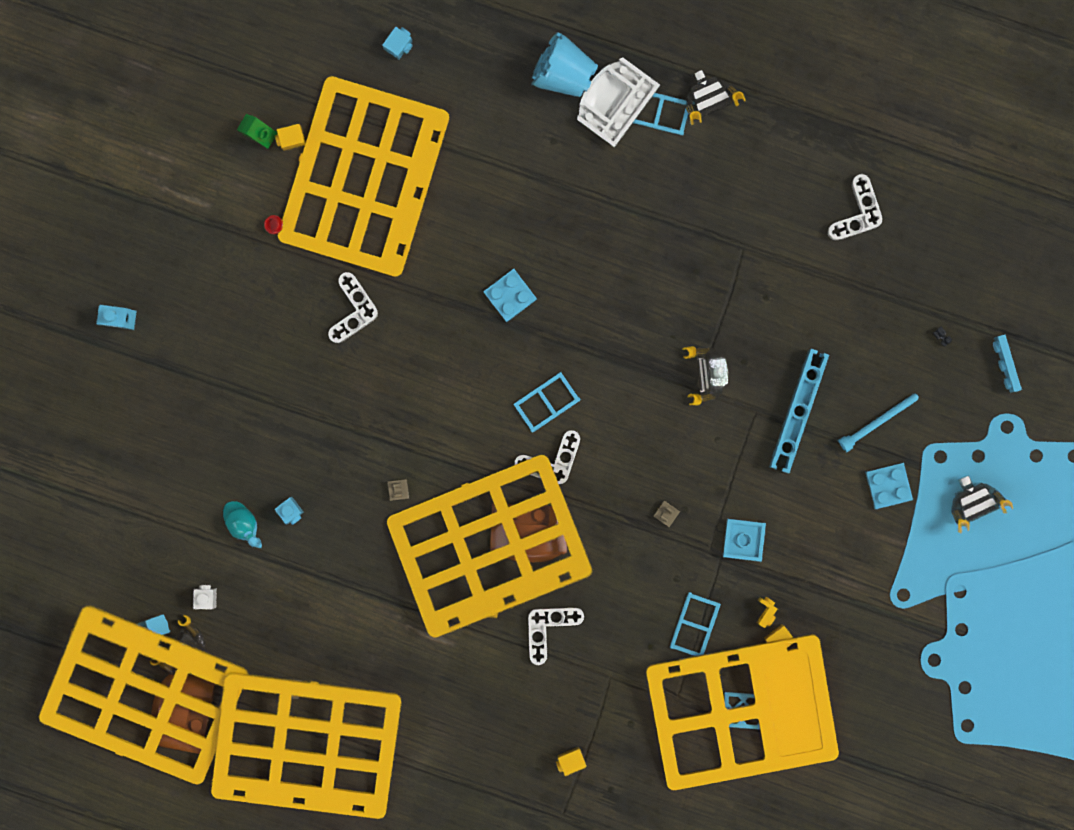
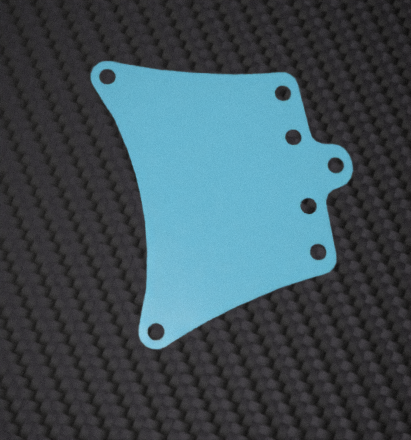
M1001 414L990 422L988 435L982 441L934 443L927 446L922 456L919 492L911 530L890 592L892 603L898 608L912 607L937 596L945 595L947 581L955 574L998 567L1030 558L1073 542L1074 463L1069 461L1068 453L1074 450V442L1033 441L1026 434L1024 422L1020 417L1014 414ZM1004 421H1010L1014 426L1013 431L1009 434L1001 431L1000 427ZM1035 449L1040 450L1043 454L1042 460L1037 463L1030 459V453ZM939 450L947 454V460L941 464L934 460V454ZM975 450H982L985 454V459L981 463H976L972 459V453ZM968 476L971 483L964 486L961 479ZM975 487L974 491L976 492L986 488L989 494L977 499L978 503L981 504L993 498L996 504L969 517H965L964 511L968 510L966 505L962 506V495H970L966 490ZM997 493L1003 500H1010L1013 504V509L1010 506H1005L1007 514H1004L1000 503L993 494ZM970 502L971 507H974V502ZM955 511H959L962 519L969 522V531H967L966 527L962 526V533L958 532V520L954 514ZM958 585L954 588L953 593L964 591L966 588ZM903 588L910 592V598L905 602L897 598V592Z
M1074 541L1051 551L1016 562L951 576L946 584L947 634L942 640L932 642L923 649L921 665L929 677L943 679L950 686L955 737L958 741L965 744L1006 746L1074 760ZM958 585L966 588L967 593L963 598H957L953 593L954 588ZM960 623H964L968 627V633L965 636H959L955 632V627ZM931 654H937L941 658V663L937 667H932L928 663V657ZM963 681L971 684L972 688L968 694H962L958 689L959 684ZM965 719H970L974 723V728L971 732H964L961 729V723Z

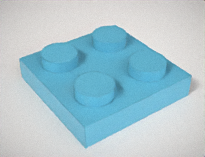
M515 269L484 291L506 322L537 300Z
M904 463L866 472L875 509L913 500Z
M727 519L723 557L762 562L766 523Z

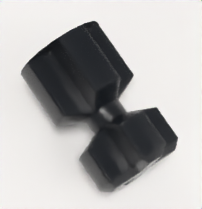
M942 326L932 333L937 339H942L941 345L943 347L952 341L950 336L945 337L946 331Z

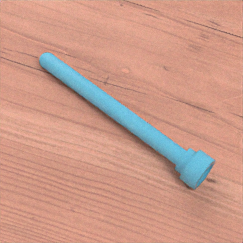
M912 394L852 436H843L838 440L840 446L847 453L853 449L856 441L916 402L919 396Z

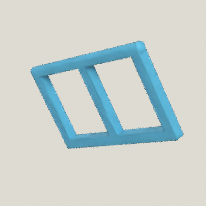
M654 93L652 97L660 99L654 124L636 119L633 122L684 135L689 112L688 107L691 102ZM664 100L686 105L680 130L658 125Z
M560 372L514 403V406L533 433L579 402L580 398ZM558 378H561L575 400L555 412L541 390ZM538 393L553 415L533 427L519 405Z
M688 592L670 648L694 656L704 655L721 604ZM690 598L716 606L708 628L684 620ZM682 623L707 632L700 653L675 645Z

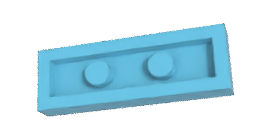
M1006 335L994 337L993 347L995 352L999 353L1000 360H998V363L1006 377L1004 379L1006 389H1009L1010 392L1022 390Z

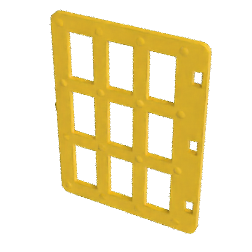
M328 77L323 85L303 154L299 158L300 164L282 219L283 229L278 233L279 240L291 246L387 275L400 276L406 263L449 122L447 111L337 77ZM336 93L358 99L346 137L325 131ZM369 103L390 109L379 147L358 141ZM402 113L423 119L412 157L390 151ZM434 131L440 132L437 143L431 141ZM321 143L342 149L331 188L310 182ZM354 153L375 159L364 198L342 191ZM386 163L408 169L397 207L375 201ZM416 187L423 188L420 200L414 198ZM306 193L327 199L315 238L294 232ZM338 203L360 209L348 248L327 242ZM371 212L393 219L381 258L360 252ZM399 243L406 245L403 256L396 254Z
M545 455L536 456L470 484L465 483L458 489L391 515L387 520L389 531L427 632L434 638L590 576L592 572V567L551 463ZM539 472L546 492L508 507L501 486ZM490 491L497 512L459 527L452 506ZM551 503L559 524L521 539L513 518ZM441 511L448 532L411 547L403 526ZM502 523L510 544L472 559L464 538ZM564 535L571 557L533 572L526 550ZM453 543L461 564L423 579L415 558ZM514 555L522 576L484 591L476 570ZM569 572L572 578L560 582L559 576ZM465 575L473 596L435 611L428 590ZM514 595L516 600L505 604L503 598ZM458 617L461 623L449 627L448 621Z
M86 606L80 613L40 712L39 719L43 724L116 752L115 754L126 756L193 784H201L216 753L222 702L220 707L181 692L188 673L224 687L225 678L229 673L248 674V672L243 667L95 607ZM103 617L114 621L113 626L102 623ZM88 633L127 648L120 667L81 652ZM160 640L171 644L170 648L166 649L159 646ZM138 653L177 668L170 687L131 672ZM76 663L115 679L108 697L69 682ZM218 663L228 668L223 672L216 669L215 665ZM129 684L164 698L165 700L158 717L120 703L119 699L125 685ZM238 689L237 701H238V698H239V696H240V694H241L242 689ZM63 694L102 709L95 728L56 713ZM175 704L213 718L214 721L208 736L204 737L169 723L168 721ZM113 714L152 729L145 748L106 733ZM163 734L202 749L194 767L156 753Z
M229 673L224 683L211 790L212 795L217 799L376 819L383 818L386 814L401 707L400 696L396 693L318 684V682L314 681L303 682ZM238 689L280 694L278 713L272 714L236 709ZM292 695L333 700L331 720L289 716ZM345 702L386 707L384 727L342 723ZM234 722L276 727L273 747L232 742ZM287 728L328 733L326 754L285 749ZM340 735L382 740L379 760L339 756ZM230 755L271 760L269 780L228 775ZM283 761L324 766L322 786L282 782ZM336 768L377 773L375 793L333 788ZM234 790L246 791L245 796L233 795ZM294 797L304 798L305 804L293 803ZM353 805L364 806V811L352 810Z

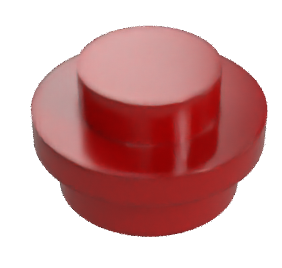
M276 215L269 216L264 223L266 231L270 234L280 233L283 229L282 219Z

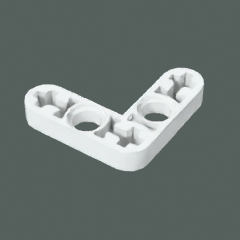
M857 175L852 180V188L861 214L832 224L828 228V236L832 240H841L874 229L882 223V215L870 179L866 175ZM859 178L861 179V181L866 182V184L863 185L864 191H866L867 189L869 190V192L864 193L861 196L859 195V193L862 192L861 186L856 185V183L859 181ZM865 196L872 199V205L869 207L862 204V198ZM873 207L875 208V210L872 211L873 217L878 218V220L875 221V225L873 224V222L868 221V219L871 218L870 212H868L867 214L865 213L866 210H870ZM853 220L860 223V229L857 231H853L850 228V222ZM843 223H846V229L849 234H846V230L839 233V237L836 234H832L835 226L837 229L845 227Z
M345 272L339 277V285L356 308V311L329 330V338L335 343L345 341L374 321L378 316L377 308L356 277L349 272ZM344 277H352L353 280L350 282L353 287L358 285V288L353 289L350 294L347 292L351 290L347 284L343 285ZM355 292L363 293L364 298L361 302L353 300ZM367 300L369 301V304H366L368 309H374L373 317L371 318L364 316L366 311L363 307L361 309L358 308V306L364 305ZM352 318L357 319L359 322L358 327L355 329H351L348 326V321ZM344 323L345 328L348 331H350V333L346 334V331H344L340 334L342 337L341 339L333 338V331H341L342 329H344L343 327H341V325Z
M568 431L564 434L555 463L551 464L554 467V472L558 473L559 470H562V474L565 475V478H561L558 484H563L568 479L580 443V436L575 431ZM571 434H575L574 438L577 439V442H573L571 448H575L574 452L569 449H562L563 445H568L569 441L566 437ZM561 453H570L571 460L568 463H563L560 460ZM520 455L516 458L515 465L518 464V460H522L523 458L529 460L532 457ZM537 472L531 474L532 476L541 478L540 475L537 474Z
M576 607L533 609L529 613L530 660L533 664L542 665L547 659L546 626L579 625L584 620V614L581 609ZM563 611H568L567 615H573V611H577L581 618H578L577 622H574L573 618H567L568 622H564L565 615ZM536 612L539 613V616H545L544 612H549V623H545V619H540L539 623H535V620L531 617L535 616ZM559 612L562 615L561 621L553 622L551 614ZM538 631L543 634L541 642H535L532 639L534 632ZM544 644V648L540 647V654H544V657L537 661L536 658H533V655L536 654V648L532 649V645L540 646Z

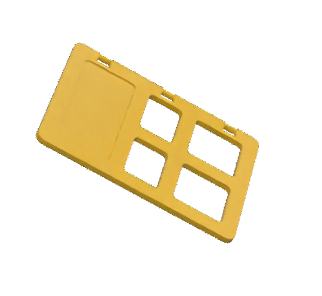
M810 634L787 640H778L729 651L652 664L646 670L666 783L671 790H680L832 761L839 755L820 640L816 635ZM797 643V649L787 650V644ZM738 654L739 660L728 661V655ZM747 663L749 664L755 703L727 709L725 707L719 670L724 667ZM680 666V671L669 673L668 667ZM705 672L712 708L711 712L673 720L669 719L662 685L663 679ZM758 719L765 757L760 760L738 764L734 758L729 725L734 722ZM714 727L721 766L679 774L672 736L676 733Z

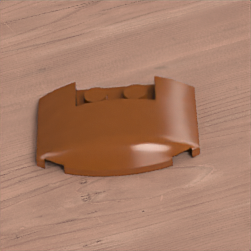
M492 503V514H493V513L497 512V509H496L494 503ZM543 506L513 518L521 539L559 524L552 506ZM502 523L491 527L490 550L493 551L510 544ZM563 535L526 550V554L530 563L552 560L562 553L563 555L567 553V543ZM514 555L507 558L516 561Z
M176 671L169 672V675L161 684L170 687ZM188 673L181 692L212 704L216 684ZM155 695L151 711L152 716L158 717L165 700L164 698ZM175 704L168 722L205 737L209 717ZM165 734L162 735L158 745L200 754L202 750Z

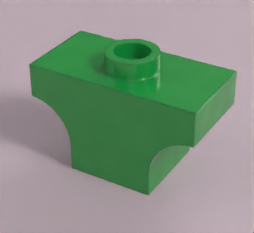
M248 114L245 115L237 128V131L269 149L275 135L278 133L258 118Z

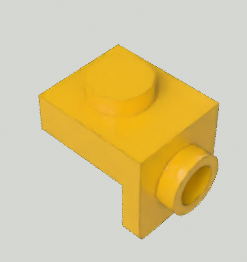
M759 597L758 601L767 607L757 623L766 628L767 625L771 626L775 620L774 614L777 608L774 607L775 602L765 597L763 600Z

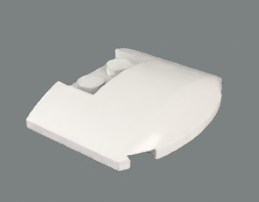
M620 58L618 62L607 65L593 78L590 87L584 92L581 99L577 120L615 147L649 102L660 84L626 59Z

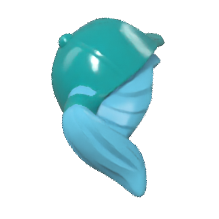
M228 502L224 507L223 516L230 534L237 539L247 540L251 547L261 548V540L256 537L257 522L253 514L240 502Z

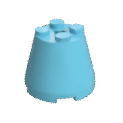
M557 32L549 41L551 46L546 48L536 65L532 79L535 81L532 82V85L541 89L580 97L583 91H587L590 87V76L594 75L598 65L566 36Z

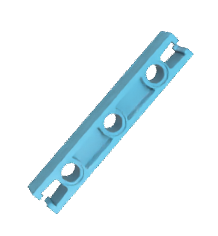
M814 349L808 350L769 465L770 468H777L776 462L781 454L782 456H787L786 466L782 469V472L790 473L829 357L828 354L820 353L819 357L822 360L817 368L816 366H811L813 354H817L818 351ZM808 370H813L816 373L814 380L807 378ZM796 406H801L804 410L801 417L796 416L794 413ZM785 442L791 444V451L789 453H785L782 450V445Z

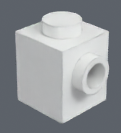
M199 585V588L194 589L193 609L216 608L217 588H211V585Z

